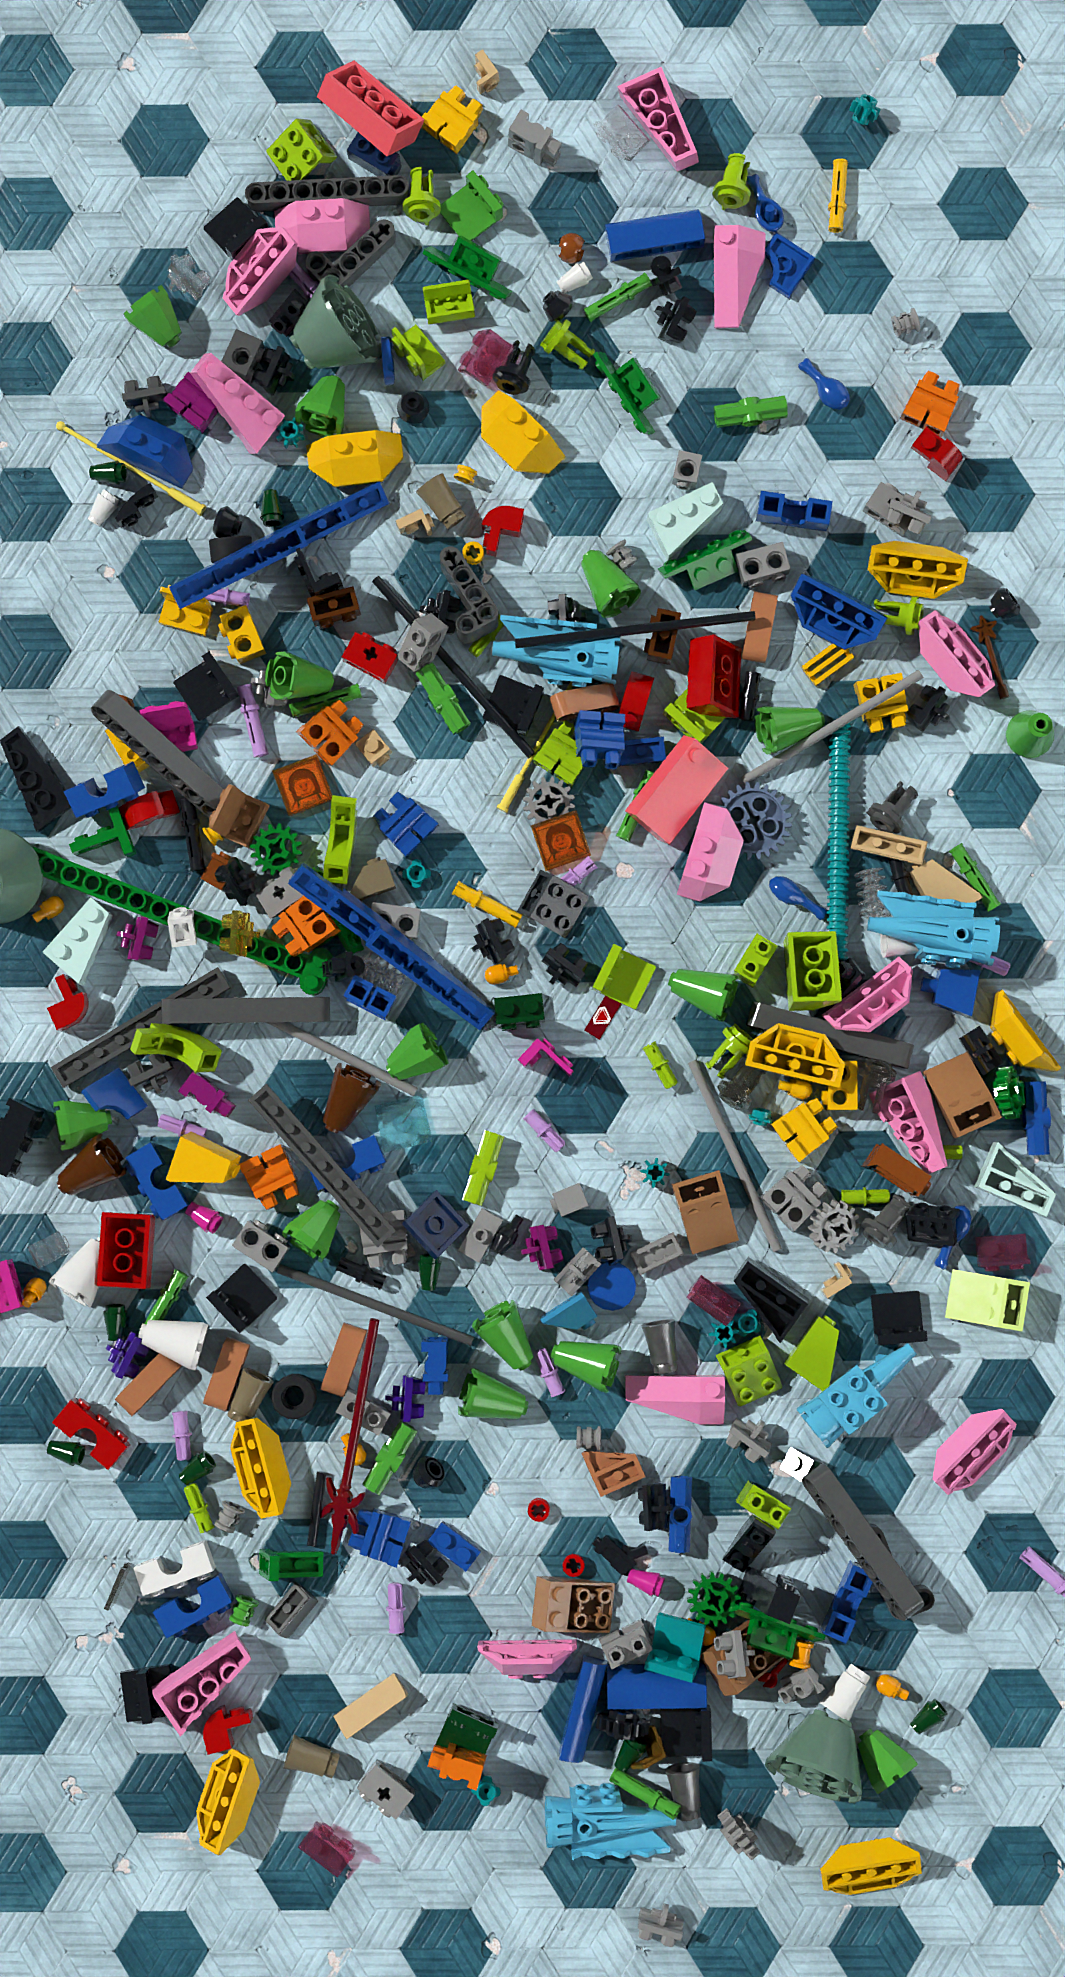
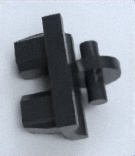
M658 256L652 260L650 265L651 272L656 276L650 281L652 286L659 285L663 296H666L682 288L677 277L682 272L679 266L671 269V261L667 257Z
M294 289L270 318L271 327L279 334H284L287 337L293 331L309 301L305 300L299 291Z
M683 296L681 300L677 299L674 305L667 301L664 307H656L654 312L659 316L657 324L663 326L658 339L662 341L669 339L676 343L684 340L687 330L678 326L680 320L688 324L691 323L697 313L688 304L690 299Z
M277 346L276 350L265 348L262 361L269 364L267 371L259 368L255 371L253 375L255 383L263 387L268 394L274 396L278 385L284 386L286 380L294 381L296 376L290 372L293 366L289 362L290 355L280 346Z
M443 590L442 593H437L436 601L433 598H428L427 606H420L419 612L426 615L432 613L449 627L446 634L452 635L455 633L456 621L446 619L447 611L457 613L461 600L451 596V591Z
M558 594L559 599L548 601L549 614L559 615V620L580 622L587 619V613L580 612V605H573V598L567 597V594Z
M926 685L921 691L920 698L928 703L924 708L914 703L907 711L908 717L915 722L918 730L924 732L929 723L937 726L940 720L945 723L950 720V716L946 713L950 706L944 703L948 696L945 694L946 689L939 686L936 689Z
M231 857L226 865L219 866L215 872L218 882L227 883L225 888L227 898L229 900L236 899L240 906H246L248 897L256 889L254 885L258 881L257 875L254 872L247 873L237 857Z
M486 918L475 926L479 934L473 936L477 944L471 949L473 952L480 950L483 958L490 956L494 965L503 961L508 954L515 950L510 939L500 942L496 935L505 930L500 918L493 920Z
M559 943L553 949L550 948L542 959V962L549 966L546 972L553 976L549 981L550 984L554 985L558 980L563 985H566L569 981L575 987L578 986L584 977L588 962L581 957H577L573 963L569 962L565 957L570 950L562 943Z
M352 951L344 952L329 959V961L322 962L323 977L335 976V982L344 981L355 975L359 976L365 970L363 959L353 955Z
M851 957L846 962H839L842 999L850 991L853 992L859 987L857 984L865 976V973L856 964L855 959Z
M980 1026L959 1038L962 1046L982 1076L1004 1063Z
M615 1216L607 1217L604 1221L594 1224L590 1228L593 1240L603 1238L604 1246L595 1249L598 1262H608L609 1266H613L618 1261L624 1259L623 1252L628 1251L626 1243L631 1242L633 1239L630 1234L624 1235L623 1227L617 1228Z
M666 1484L644 1485L642 1488H639L637 1490L638 1499L643 1502V1511L639 1514V1524L644 1525V1531L668 1528L667 1511H672L673 1505L667 1504Z
M427 1540L422 1541L416 1546L409 1547L404 1552L411 1560L405 1566L411 1573L406 1579L411 1582L416 1578L422 1585L427 1578L434 1586L444 1579L442 1576L449 1568V1565L441 1557L431 1565L426 1557L434 1549Z

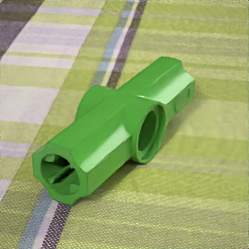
M785 395L764 399L747 397L739 400L737 403L717 405L713 408L716 428L740 424L744 427L759 425L763 421L788 417Z
M433 663L427 664L416 672V676L428 693L427 697L438 714H441L453 735L462 732L471 725L458 704L459 700L449 684L445 683Z
M400 1420L388 1442H385L374 1460L375 1463L362 1485L371 1492L380 1495L392 1474L396 1473L405 1458V1452L418 1430Z

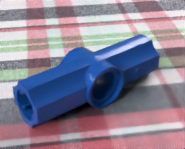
M1046 1081L1024 1082L1025 1108H1023L1022 1118L1027 1137V1155H1050L1048 1129L1051 1126V1113L1049 1107H1047Z
M671 1476L670 1504L673 1505V1510L669 1511V1552H690L692 1477ZM676 1509H685L687 1516L683 1520L675 1519L673 1515Z

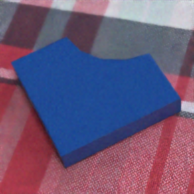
M776 232L765 247V257L769 260L772 267V279L769 287L789 299L816 257Z
M120 1068L115 1069L81 1091L95 1111L112 1109L121 1113L127 1120L148 1106L136 1089L130 1085Z

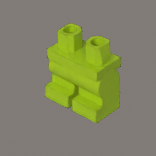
M565 721L558 729L555 728L540 751L533 758V763L551 774L558 762H560V765L554 771V776L572 787L584 767L582 766L581 757H576V741L571 738L575 731L574 725Z
M756 933L736 966L733 975L738 976V980L753 988L776 951L777 945Z
M749 1480L736 1499V1503L776 1529L780 1528L791 1510V1507Z

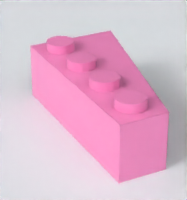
M662 67L617 86L621 99L677 172L699 162L697 151Z
M212 353L204 354L190 374L207 397L212 400L218 412L229 423L235 435L245 445L247 451L250 454H257L284 419L285 415Z
M236 1631L151 1687L153 1697L180 1737L192 1721L202 1714L203 1709L211 1701L215 1700L225 1685L230 1683L251 1660L248 1649Z

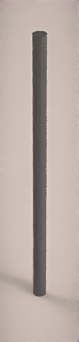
M280 1264L278 1268V1274L471 1346L474 1339L471 1335Z

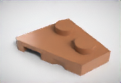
M581 1452L600 1497L645 1478L635 1453Z

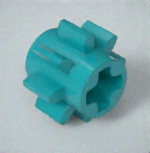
M862 94L860 98L856 97L849 111L854 112L852 119L862 125H868L870 121L874 122V120H877L881 110L876 107L877 99L867 94Z
M294 417L291 421L283 419L281 427L278 426L276 428V431L281 433L277 435V441H284L286 449L289 445H294L298 448V441L305 440L304 435L299 433L304 430L303 424L297 426ZM291 430H294L295 434L291 433L289 437H287L286 432L290 433Z
M655 1158L654 1164H650L646 1160L645 1164L648 1167L646 1170H640L641 1173L646 1175L642 1182L652 1181V1188L655 1187L658 1181L665 1185L662 1178L670 1176V1173L664 1172L663 1169L667 1166V1163L659 1165L658 1158ZM654 1166H658L657 1169L662 1173L661 1176L656 1177V1180H653L652 1175L648 1174V1170H652Z
M721 1317V1323L718 1325L714 1322L711 1323L715 1330L708 1334L709 1336L716 1337L714 1345L722 1342L724 1348H727V1342L730 1340L736 1343L733 1334L738 1333L739 1329H732L733 1320L729 1321V1323H724V1319ZM728 1327L730 1336L728 1338L726 1336L719 1338L718 1329Z

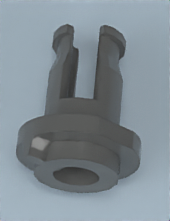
M899 781L897 788L888 795L882 804L873 803L866 812L870 816L872 824L880 831L900 833L904 827L901 818L909 809L912 800L918 797V792L914 787L910 785L905 790L902 787L903 782Z
M893 1195L891 1202L883 1208L878 1216L874 1219L865 1218L861 1223L864 1229L863 1235L880 1248H885L886 1246L892 1248L897 1242L893 1235L896 1227L902 1221L904 1214L910 1210L911 1206L903 1198Z

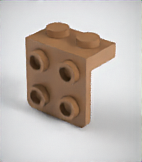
M229 784L222 791L216 810L210 815L209 828L225 839L249 849L254 840L253 836L256 835L270 805L246 795L234 785Z

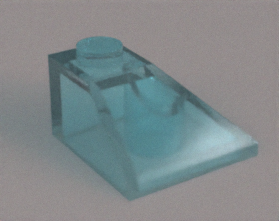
M422 1094L375 1105L384 1153L433 1142Z

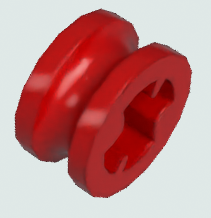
M535 1498L530 1502L527 1512L532 1520L541 1522L548 1517L550 1506L545 1499ZM542 1504L545 1507L543 1508L545 1514L539 1513L534 1515L535 1509L532 1508L533 1505L540 1506Z
M570 1554L564 1559L562 1567L566 1575L577 1577L583 1572L585 1563L580 1555ZM572 1558L581 1564V1568L577 1567V1572H572L571 1568H567V1562L570 1563Z

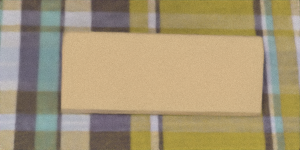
M856 825L851 849L922 865L928 842Z
M393 1673L333 1717L344 1737L348 1739L408 1696V1692L396 1674Z

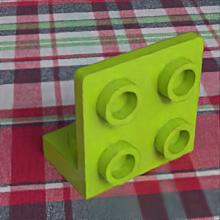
M295 119L266 150V153L286 181L304 180L319 163L331 164L337 158L315 125L308 119Z
M416 324L404 334H401L396 327L391 329L393 349L400 358L405 357L409 363L407 367L415 377L419 375L424 381L446 364L443 357Z
M687 688L673 704L670 703L664 709L663 715L685 736L695 738L702 743L726 717L700 715L687 709Z
M613 944L592 990L632 1009H636L656 966L623 951L622 947Z
M757 1336L716 1355L739 1407L783 1387L761 1336Z

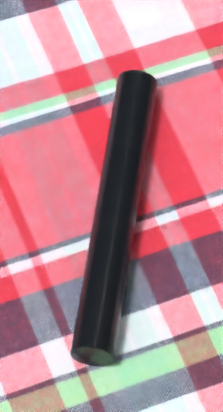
M317 1471L307 1546H317L326 1472Z

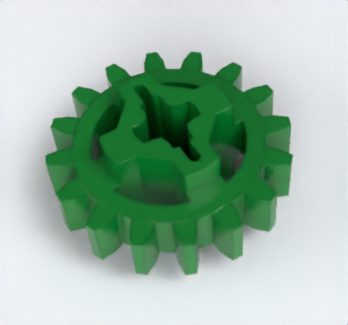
M279 823L276 829L271 824H268V831L266 832L260 828L259 830L262 835L260 837L254 835L253 838L257 843L250 845V848L255 850L250 855L251 858H258L255 866L260 867L263 865L262 872L266 873L268 870H271V875L274 877L277 871L281 872L293 863L299 865L300 862L296 857L303 855V852L297 849L302 846V842H295L298 834L293 833L290 835L291 828L288 826L285 830H282V825ZM279 834L275 839H266L271 835ZM288 840L292 844V853L287 851L286 845ZM280 845L279 848L282 850V852L280 854L275 853L273 855L274 852L271 850V848L273 846L278 847ZM261 847H263L267 853L265 860H263L261 856ZM277 861H287L282 865L273 866Z
M1013 1066L1000 1067L996 1071L997 1078L993 1082L994 1101L996 1106L999 1105V1110H1002V1117L1005 1116V1120L1020 1118V1114H1022L1021 1107L1025 1104L1024 1083L1022 1080H1019L1017 1071Z
M713 1570L710 1571L709 1577L701 1573L702 1580L693 1579L695 1588H688V1592L692 1596L687 1598V1602L694 1604L689 1610L690 1612L697 1611L695 1618L698 1621L703 1617L704 1625H708L710 1620L713 1621L714 1626L718 1625V1620H722L726 1624V1617L728 1615L732 1618L735 1617L734 1614L728 1612L729 1607L739 1605L735 1600L741 1599L740 1594L734 1593L738 1586L737 1584L730 1585L732 1582L730 1576L724 1580V1574L721 1571L718 1577L714 1575ZM711 1582H717L724 1586L718 1588L712 1586ZM703 1587V1597L697 1600L698 1593L700 1589ZM708 1589H710L715 1596H718V1608L716 1604L713 1603V1601H709L710 1593ZM729 1596H730L729 1605H728V1607L724 1610V1608H723L724 1602H725V1600L728 1599ZM710 1609L715 1611L716 1614H708L703 1610Z

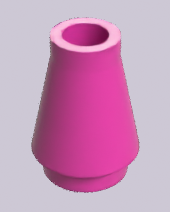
M191 1202L185 1212L206 1233H215L223 1221V1217L219 1215L218 1211L198 1205L195 1202Z
M631 1568L627 1578L628 1583L651 1597L653 1595L659 1597L665 1578L661 1577L660 1573Z

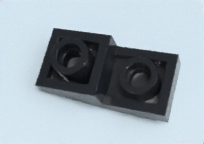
M151 483L132 495L119 510L115 519L121 528L135 525L138 519L142 517L138 508L141 506L142 508L148 507L155 502L154 499L158 498Z

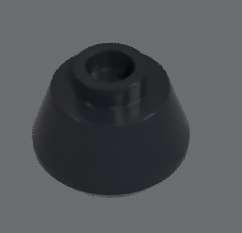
M557 290L555 292L550 291L544 297L543 310L550 322H557V320H562L573 306L571 295Z
M407 392L400 397L397 403L398 415L407 423H420L429 413V402L419 392Z
M228 506L220 508L213 524L214 535L217 538L231 537L234 534L238 535L242 527L239 515Z
M999 588L990 600L992 605L989 608L996 618L1001 617L1002 619L1019 615L1021 608L1015 597L1007 588Z
M423 1456L419 1459L413 1470V1478L418 1486L425 1489L441 1486L444 1482L445 1471L442 1464L436 1458Z

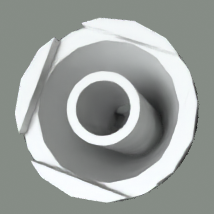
M97 1237L96 1240L91 1238L49 1280L53 1287L56 1289L58 1287L62 1288L61 1290L65 1295L84 1306L87 1305L89 1308L92 1306L99 1288L97 1286L100 1237Z
M148 1320L147 1324L142 1323L138 1338H142L141 1344L187 1369L195 1371L209 1324L204 1322Z

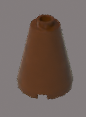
M338 1063L335 1068L323 1122L326 1124L325 1128L333 1133L344 1132L378 1092L381 1083L378 1080L373 1083L369 1080L370 1074L354 1066L346 1064L345 1068H342V1063Z
M103 1134L93 1137L58 1175L57 1186L62 1193L74 1195L119 1179L126 1174L127 1168L126 1166L122 1168L120 1162L124 1158L117 1146L108 1137L102 1139Z

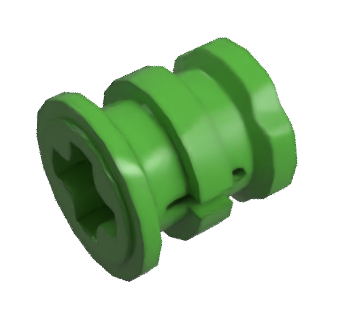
M237 1594L235 1596L237 1603L233 1605L232 1610L234 1612L230 1615L229 1620L246 1627L250 1624L249 1618L254 1615L255 1611L253 1608L257 1607L259 1602L252 1597Z

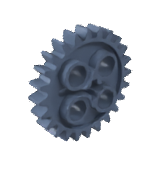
M746 782L744 790L737 785V793L728 790L729 799L722 797L721 802L724 806L720 807L728 809L729 813L735 809L740 810L743 813V819L741 821L734 820L740 834L747 831L753 836L752 842H743L739 858L743 853L746 854L747 861L754 854L757 861H759L761 853L769 858L770 849L775 853L779 851L776 844L784 846L785 842L781 837L790 836V833L785 831V828L792 827L791 823L786 822L787 819L792 817V814L785 813V810L789 808V804L781 805L784 796L776 798L777 790L775 789L769 793L767 784L763 790L759 789V782H756L754 788H751L750 784ZM755 800L763 801L765 810L756 811L753 808V802ZM743 802H747L752 818L759 820L756 823V827L763 838L762 841L758 840L754 825H748L747 823L750 816L743 806ZM763 823H773L775 832L770 834L764 832L762 828Z

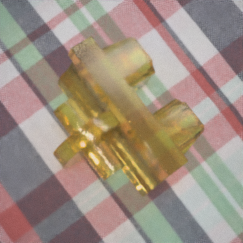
M233 910L232 914L222 916L223 928L231 929L230 938H221L219 949L229 952L231 955L246 957L247 946L252 947V939L260 938V932L253 931L254 922H250V913Z

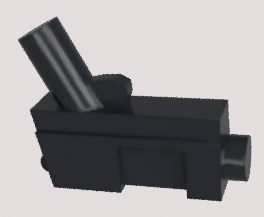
M606 1534L602 1539L596 1537L592 1542L594 1551L601 1554L617 1572L624 1576H628L629 1570L637 1565L634 1559L648 1554L645 1545L632 1550L627 1545H623L621 1549Z

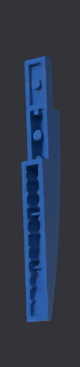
M373 483L216 561L169 586V589L179 609H182L296 552L297 548L300 547L302 549L308 546V544L390 503L381 483Z
M304 862L289 879L288 884L366 941L365 946L478 1030L495 1014L491 1007L448 970L346 889L340 890Z

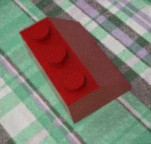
M714 634L690 639L689 672L687 675L688 692L686 697L687 709L700 715L738 717L742 648Z
M102 1212L97 1286L151 1288L155 1216L153 1214Z

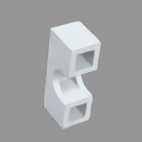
M207 1540L184 1547L180 1551L183 1565L178 1571L166 1569L160 1556L133 1567L142 1596L150 1594V1597H155L165 1592L164 1588L173 1586L174 1589L187 1585V1580L196 1577L197 1581L210 1577V1572L216 1566Z

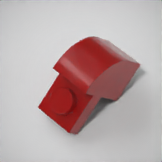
M928 427L922 431L911 446V449L930 462L927 468L944 481L948 480L963 459L960 450L949 439H942Z
M498 506L486 514L482 521V530L490 532L485 533L483 547L486 548L488 556L496 557L501 534L520 538L524 509L513 506Z
M631 671L619 714H625L624 728L639 732L654 677Z
M173 790L159 793L157 791L150 792L119 807L126 830L147 826L156 819L180 813Z
M65 974L55 977L64 1000L47 1008L58 1031H63L78 1024L85 1017L89 1006L87 993L80 992L76 994L75 991L78 990L76 982Z
M222 1705L212 1712L203 1730L207 1755L232 1749L234 1739L231 1728L251 1723L253 1720L251 1708L244 1710V1706L231 1709L229 1711L230 1714H227L225 1705Z

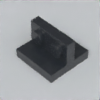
M170 1664L120 1672L127 1722L142 1720V1725L153 1723L156 1718L166 1717L153 1697L151 1687L171 1674Z

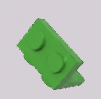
M474 170L466 175V185L441 204L440 211L442 217L458 237L463 236L470 241H473L503 218L502 206L504 205L496 193L492 194L490 192L486 179L482 175L478 176Z

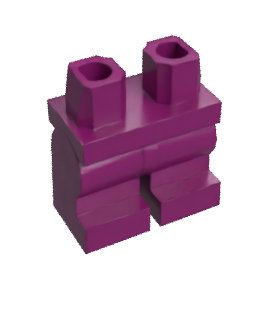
M187 372L171 394L168 393L163 399L171 410L202 434L218 413L217 407L207 397L190 372Z
M192 1072L178 1090L185 1097H191L194 1094L200 1104L207 1105L205 1110L209 1113H216L217 1111L222 1116L229 1117L237 1106L227 1099L228 1092L219 1089L196 1072Z

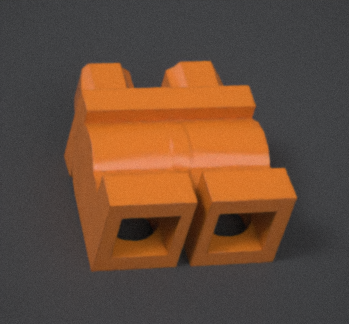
M927 371L922 380L919 379L900 419L919 427L927 413L929 415L922 429L928 427L938 436L942 437L959 398L957 394L960 385L948 380L944 390L938 388L935 384L939 375Z
M336 700L329 706H323L305 725H302L296 731L310 747H314L313 750L327 765L331 766L358 739L356 734L363 727L362 722L355 716H352L346 723L340 719L348 710L341 700Z
M302 896L285 912L278 915L280 920L272 927L275 934L281 939L288 933H291L294 937L291 942L285 945L287 951L293 957L304 951L311 952L326 939L335 936L341 931L328 913H325L323 909L305 896Z
M279 1144L261 1153L264 1162L261 1156L257 1155L239 1164L240 1170L244 1174L255 1198L261 1201L266 1210L279 1205L274 1193L281 1189L287 1200L300 1195L296 1184L298 1181L283 1145Z
M449 1743L448 1748L434 1745L427 1767L440 1770V1778L446 1779L448 1775L453 1780H468L467 1788L477 1791L487 1755L465 1748L456 1749L457 1744Z

